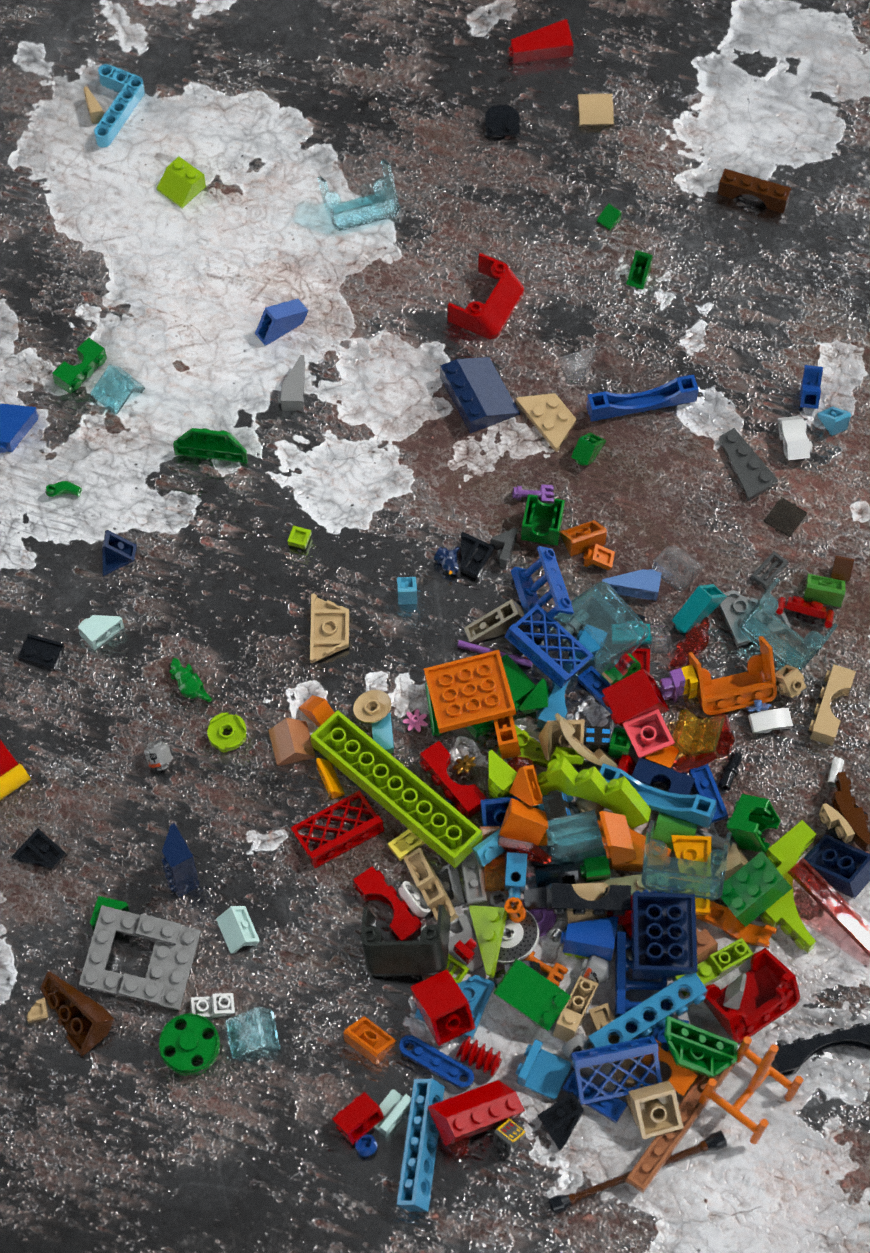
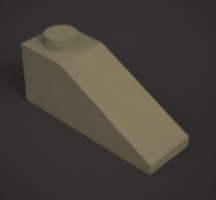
M511 599L467 625L464 629L469 642L473 644L506 634L508 628L513 623L518 622L525 614L522 607Z

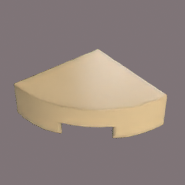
M45 998L37 1000L27 1014L28 1024L49 1019Z

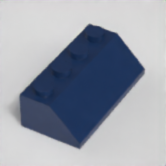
M175 823L170 825L162 849L163 859H161V862L164 866L163 870L166 880L168 881L167 885L172 893L176 892L179 898L200 887L194 857Z

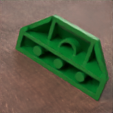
M191 428L173 443L175 455L240 463L248 462L247 450L232 433L224 430L214 431L207 428Z
M670 1016L665 1018V1039L676 1065L713 1078L737 1062V1042Z

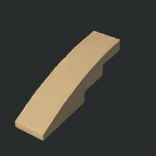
M419 847L405 856V863L415 884L421 891L428 907L432 910L436 921L438 920L439 905H443L451 916L450 922L457 919L458 915L423 850Z

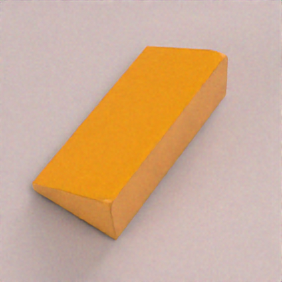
M317 758L316 768L330 799L333 800L344 796V790L331 762Z

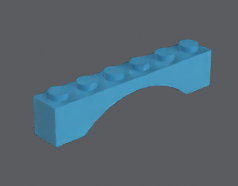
M586 625L584 631H579L576 640L594 655L590 660L592 661L599 658L606 644L608 634ZM575 652V660H584L586 658L581 652ZM562 664L566 672L570 673L572 671V664ZM571 679L562 688L553 682V690L551 693L549 692L548 707L537 712V727L543 729L547 721L556 720V713H559L567 720L565 690Z
M606 764L602 765L600 773L608 783L612 779L625 776L652 810L706 828L710 827L716 812V800L698 794L684 795L659 790L638 781L622 769Z

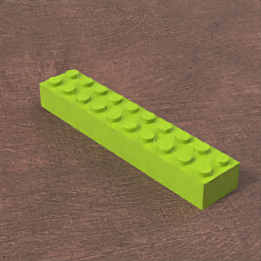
M339 710L310 735L311 745L315 750L454 868L473 851L472 848L483 841L482 831Z

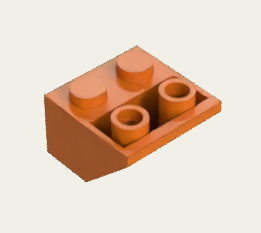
M600 811L601 819L597 820L607 859L611 858L613 865L636 860L626 816Z

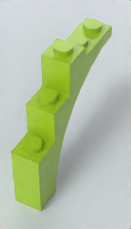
M565 756L550 761L546 772H542L537 776L542 796L562 795V793L564 795L565 793L569 796L595 802L611 810L613 813L625 815L627 823L632 829L649 821L651 808L625 776L612 779L608 783L595 766L583 769L578 773Z
M803 820L768 848L766 856L773 862L792 887L796 864L803 852L813 843L816 833ZM793 888L760 915V919L765 925L767 924L774 928L780 925L781 930L786 935H790L801 950L804 949L809 953L814 948L816 940L807 931L798 915L794 902Z

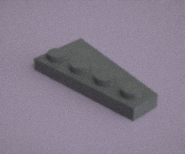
M735 428L719 436V442L727 459L732 464V469L739 479V484L744 490L748 502L778 484L779 480Z

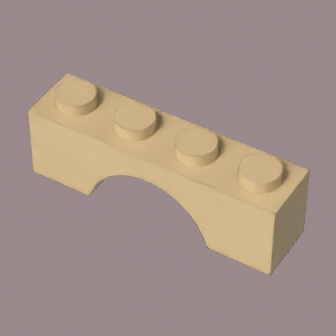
M833 664L831 671L827 670L824 681L828 683L826 687L822 686L819 698H822L821 704L817 703L814 714L817 715L816 721L811 720L808 730L812 732L810 739L833 746L840 720L832 713L830 703L838 697L849 695L856 671Z

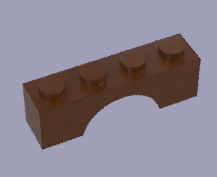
M725 168L719 182L717 194L732 199L743 194L752 195L762 200L767 209L784 214L789 201L791 187Z

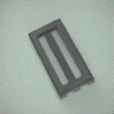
M774 551L751 575L750 579L752 581L755 580L758 585L761 584L762 588L766 590L788 566L789 561ZM776 558L777 560L761 577H758L770 562ZM782 562L779 568L765 582L764 580Z

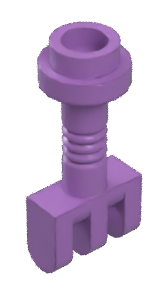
M541 485L540 491L522 490V486L513 487L512 496L516 500H521V497H527L528 494L537 495L540 498V502L551 504L554 502V493L552 492L554 487L552 485Z

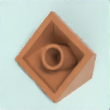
M285 718L268 730L277 766L315 758L306 721Z

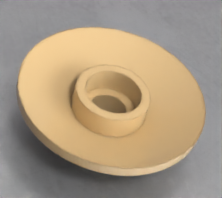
M367 691L355 701L353 706L354 715L359 721L364 723L378 722L390 712L391 699L383 691Z

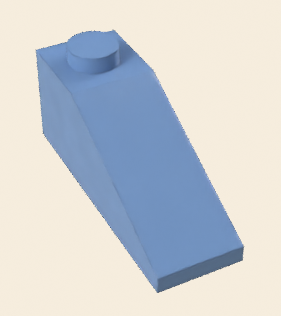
M642 569L602 579L601 592L657 601L662 572H657L653 569Z

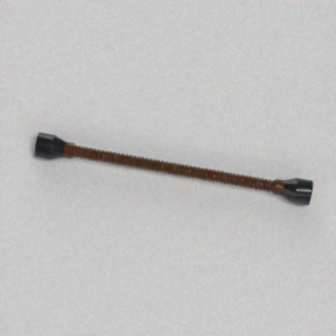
M720 1130L712 1133L704 1141L699 1142L698 1145L689 1147L686 1150L684 1149L681 1152L679 1151L676 1154L674 1153L663 1166L665 1167L668 1164L670 1165L688 1158L690 1155L693 1156L695 1153L698 1154L700 1151L720 1150L727 1147V1141L723 1132ZM630 1171L626 1172V1174H621V1176H616V1178H611V1180H606V1182H601V1184H596V1186H591V1188H586V1190H581L578 1193L557 1195L549 1198L548 1201L553 1214L557 1215L566 1211L571 1205L580 1201V1199H585V1197H590V1195H595V1193L597 1194L600 1191H605V1189H610V1187H615V1185L625 1183Z

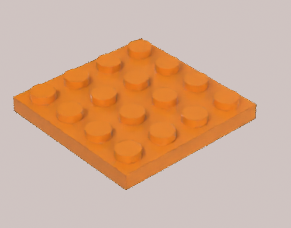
M499 650L424 668L439 733L516 714Z

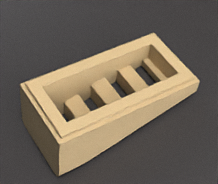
M86 86L83 88L91 123L96 124L104 116V111Z

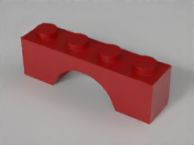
M437 741L420 753L419 764L425 772L428 771L432 775L431 779L434 784L441 786L445 797L454 802L456 810L469 819L480 811V800L487 798L475 784L460 785L448 776L447 768L451 763V754L440 741Z
M371 866L354 878L353 887L365 902L381 901L391 908L394 917L389 925V933L396 941H412L421 934V921L417 916L410 914V909L406 902L399 900L396 890L392 885H387L384 881L385 877L380 870L376 871Z

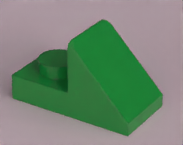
M614 727L608 751L610 757L621 759L622 755L629 754L631 742L625 729Z

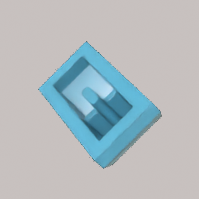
M830 407L817 413L831 436L847 430L851 418L850 412Z
M397 577L398 605L417 604L416 577Z

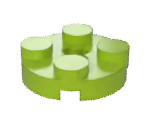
M221 713L211 719L207 729L209 742L220 752L239 748L247 738L245 722L236 714ZM226 728L232 731L230 735H223V730Z

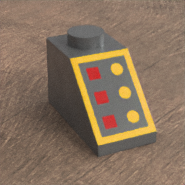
M508 1119L495 1130L493 1144L510 1157L525 1138L526 1131H524V1126L518 1121L513 1122Z

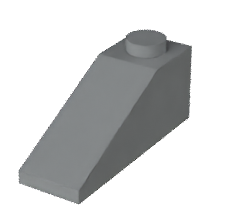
M300 355L281 385V393H278V404H281L282 411H304V355Z

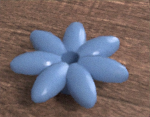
M755 700L754 705L746 707V709H748V712H760L761 710H768L772 704L762 703V700Z

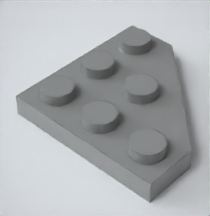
M735 590L725 592L724 594L727 597L718 606L737 647L757 641L759 636L767 638L788 631L791 628L784 611L781 615H778L775 612L776 609L765 605L764 602L752 597L750 599L742 596L740 592Z

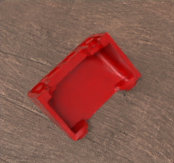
M766 948L755 953L751 958V970L745 973L747 975L738 1010L723 1006L727 986L721 990L715 984L706 986L708 991L703 1002L728 1035L737 1043H741L744 1037H751L795 1007L800 1000L795 974Z

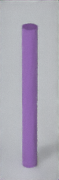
M459 640L457 645L458 648L479 654L495 651L494 649ZM499 651L501 657H503L504 655L508 654V653H504V652ZM508 654L516 664L532 667L533 663L529 659Z

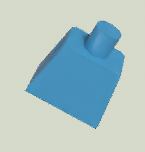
M507 852L504 891H508V899L511 897L520 899L521 892L525 890L527 854ZM516 878V879H518L519 881H518V882H514V881H512V879Z

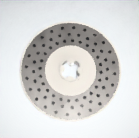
M526 910V918L519 923L512 922L507 914L497 963L509 964L514 962L516 958L521 961L535 949L539 940V926L529 911ZM508 932L512 933L510 938H507Z

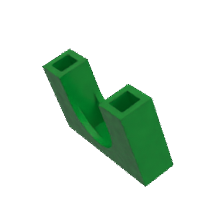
M506 654L501 659L517 712L520 705L536 685ZM491 720L466 728L476 739L480 735H486L491 727L494 726V721Z

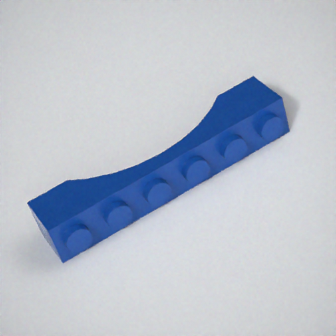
M688 375L675 378L660 387L640 393L615 394L604 391L589 394L586 407L592 422L696 402L699 389L695 376Z

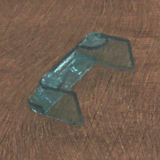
M385 159L381 160L384 177L378 178L373 183L374 194L350 201L341 202L339 194L333 191L329 192L327 181L321 176L318 177L324 206L332 226L336 230L345 231L398 215L400 205L391 164Z
M776 578L765 589L740 622L739 628L741 633L758 647H760L759 636H763L772 647L773 659L782 666L790 665L801 671L823 647L838 625L833 624L823 635L819 632L811 631L804 638L774 615L778 609V601L770 593L780 581L779 578Z
M651 820L646 833L641 879L643 886L648 890L677 894H695V897L710 900L720 898L724 889L732 832H727L724 850L716 849L711 851L706 863L667 857V845L663 841L653 839L655 821Z

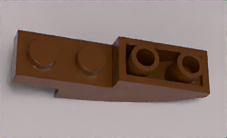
M838 772L834 780L837 792H834L831 799L833 807L852 827L855 833L853 841L864 852H867L870 849V832L867 827L869 824L868 815L864 813L863 807L856 808L855 797L851 796L850 792L852 788L850 778L846 777L845 772Z

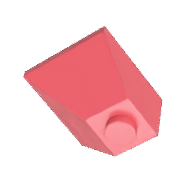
M659 709L622 723L638 759L675 744Z

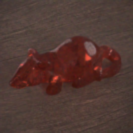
M705 617L697 628L694 626L686 634L685 637L687 639L684 641L685 643L680 641L676 645L677 649L675 651L680 653L671 660V667L689 666L688 653L692 652L694 655H697L707 648L709 644L707 631L710 625L708 617Z

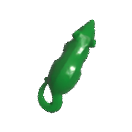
M173 658L169 673H171L172 679H176L180 693L190 699L200 698L208 703L213 701L205 691L198 675L194 674L191 665L188 663L186 668H184L180 660Z

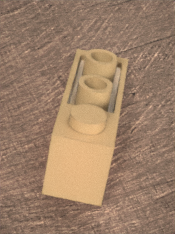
M579 976L570 994L571 998L556 1023L553 1033L554 1037L568 1042L577 1035L598 988V983Z

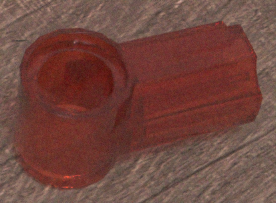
M724 713L716 714L711 717L716 743L715 750L718 754L726 756L732 752L735 738L731 732L728 715ZM721 742H726L729 745H723Z

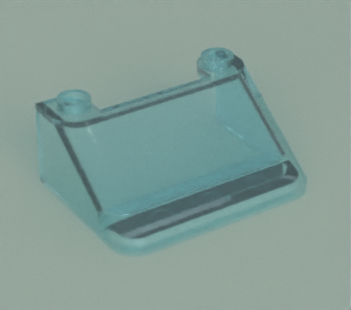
M606 582L596 583L571 600L574 610L572 615L558 613L554 617L560 623H568L575 617L600 645L601 649L595 654V663L601 671L606 669L610 671L623 655L632 654L649 635L647 625Z

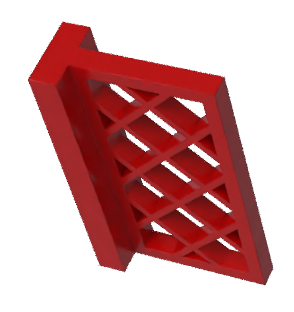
M360 790L290 827L314 868L384 832L383 821L379 815H376ZM358 798L362 802L360 808L350 806L351 802ZM337 809L345 810L343 817L333 816L334 811ZM348 811L359 812L357 819L346 818ZM362 813L369 814L372 817L368 821H360ZM321 818L328 819L326 826L316 825L317 820ZM331 820L341 822L339 829L329 827ZM345 823L355 824L352 830H343ZM302 828L310 829L308 836L300 835L298 830ZM314 829L324 831L322 838L312 837ZM327 832L337 834L333 840L325 839ZM310 841L320 843L319 847L313 851H310L308 848Z

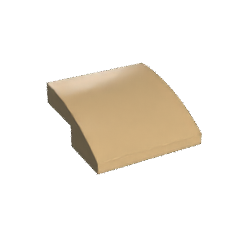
M578 94L579 126H613L612 94Z
M603 883L572 884L575 892L585 900H598L604 893ZM566 911L567 924L607 918V912H605V915H593V912H585V915H574L573 911Z

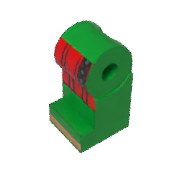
M625 654L610 671L606 669L601 675L613 685L639 671L641 664L631 654Z

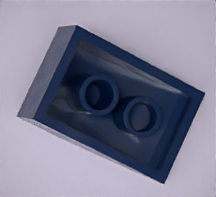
M827 834L819 840L802 860L803 865L837 891L854 899L870 881V854Z

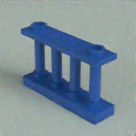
M538 546L537 551L540 558L527 569L514 567L511 570L524 614L529 612L536 604L542 608L543 605L553 598L556 606L548 612L552 618L558 613L572 615L574 610L555 553L551 548ZM543 566L545 574L533 583L531 575ZM548 582L550 590L539 599L537 590ZM535 612L532 614L533 621H542V616L539 613ZM536 625L543 633V626ZM546 626L547 634H549L548 626Z
M617 932L615 938V1017H620L625 1012L642 1003L630 1002L629 999H625V991H629V989L661 991L667 987V977L660 978V982L629 981V979H626V971L632 969V961L626 958V950L632 949V940L626 938V932ZM663 1002L661 1004V1008L665 1011H669L671 1008V1004L669 1002Z

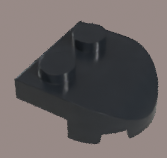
M500 104L494 105L487 110L484 121L486 138L520 136L519 114L514 107Z

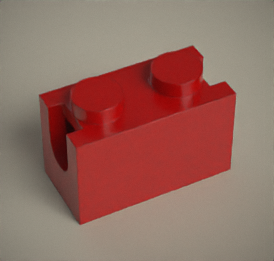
M363 1092L360 1096L354 1098L347 1107L340 1110L332 1120L337 1125V1130L353 1145L385 1117L380 1106Z

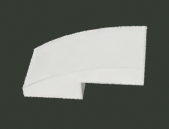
M789 708L766 710L748 715L753 734L769 733L772 730L790 729L793 727Z
M233 993L212 994L211 997H191V1014L201 1015L206 1019L235 1014Z

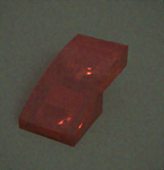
M707 748L695 757L689 753L684 754L675 760L672 766L678 770L693 769L712 762L717 756L714 751Z

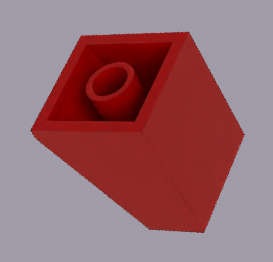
M644 668L602 690L604 693L602 699L605 705L610 707L613 712L610 714L613 722L623 727L622 723L656 709H659L661 714L669 711L654 677Z
M447 969L410 987L413 999L438 1046L475 1029L469 1002Z

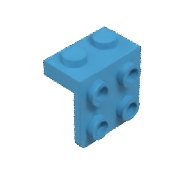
M535 1039L533 1045L529 1044L524 1056L527 1058L524 1064L520 1062L515 1074L518 1075L517 1084L555 1100L568 1075L571 1063L543 1050V1042Z

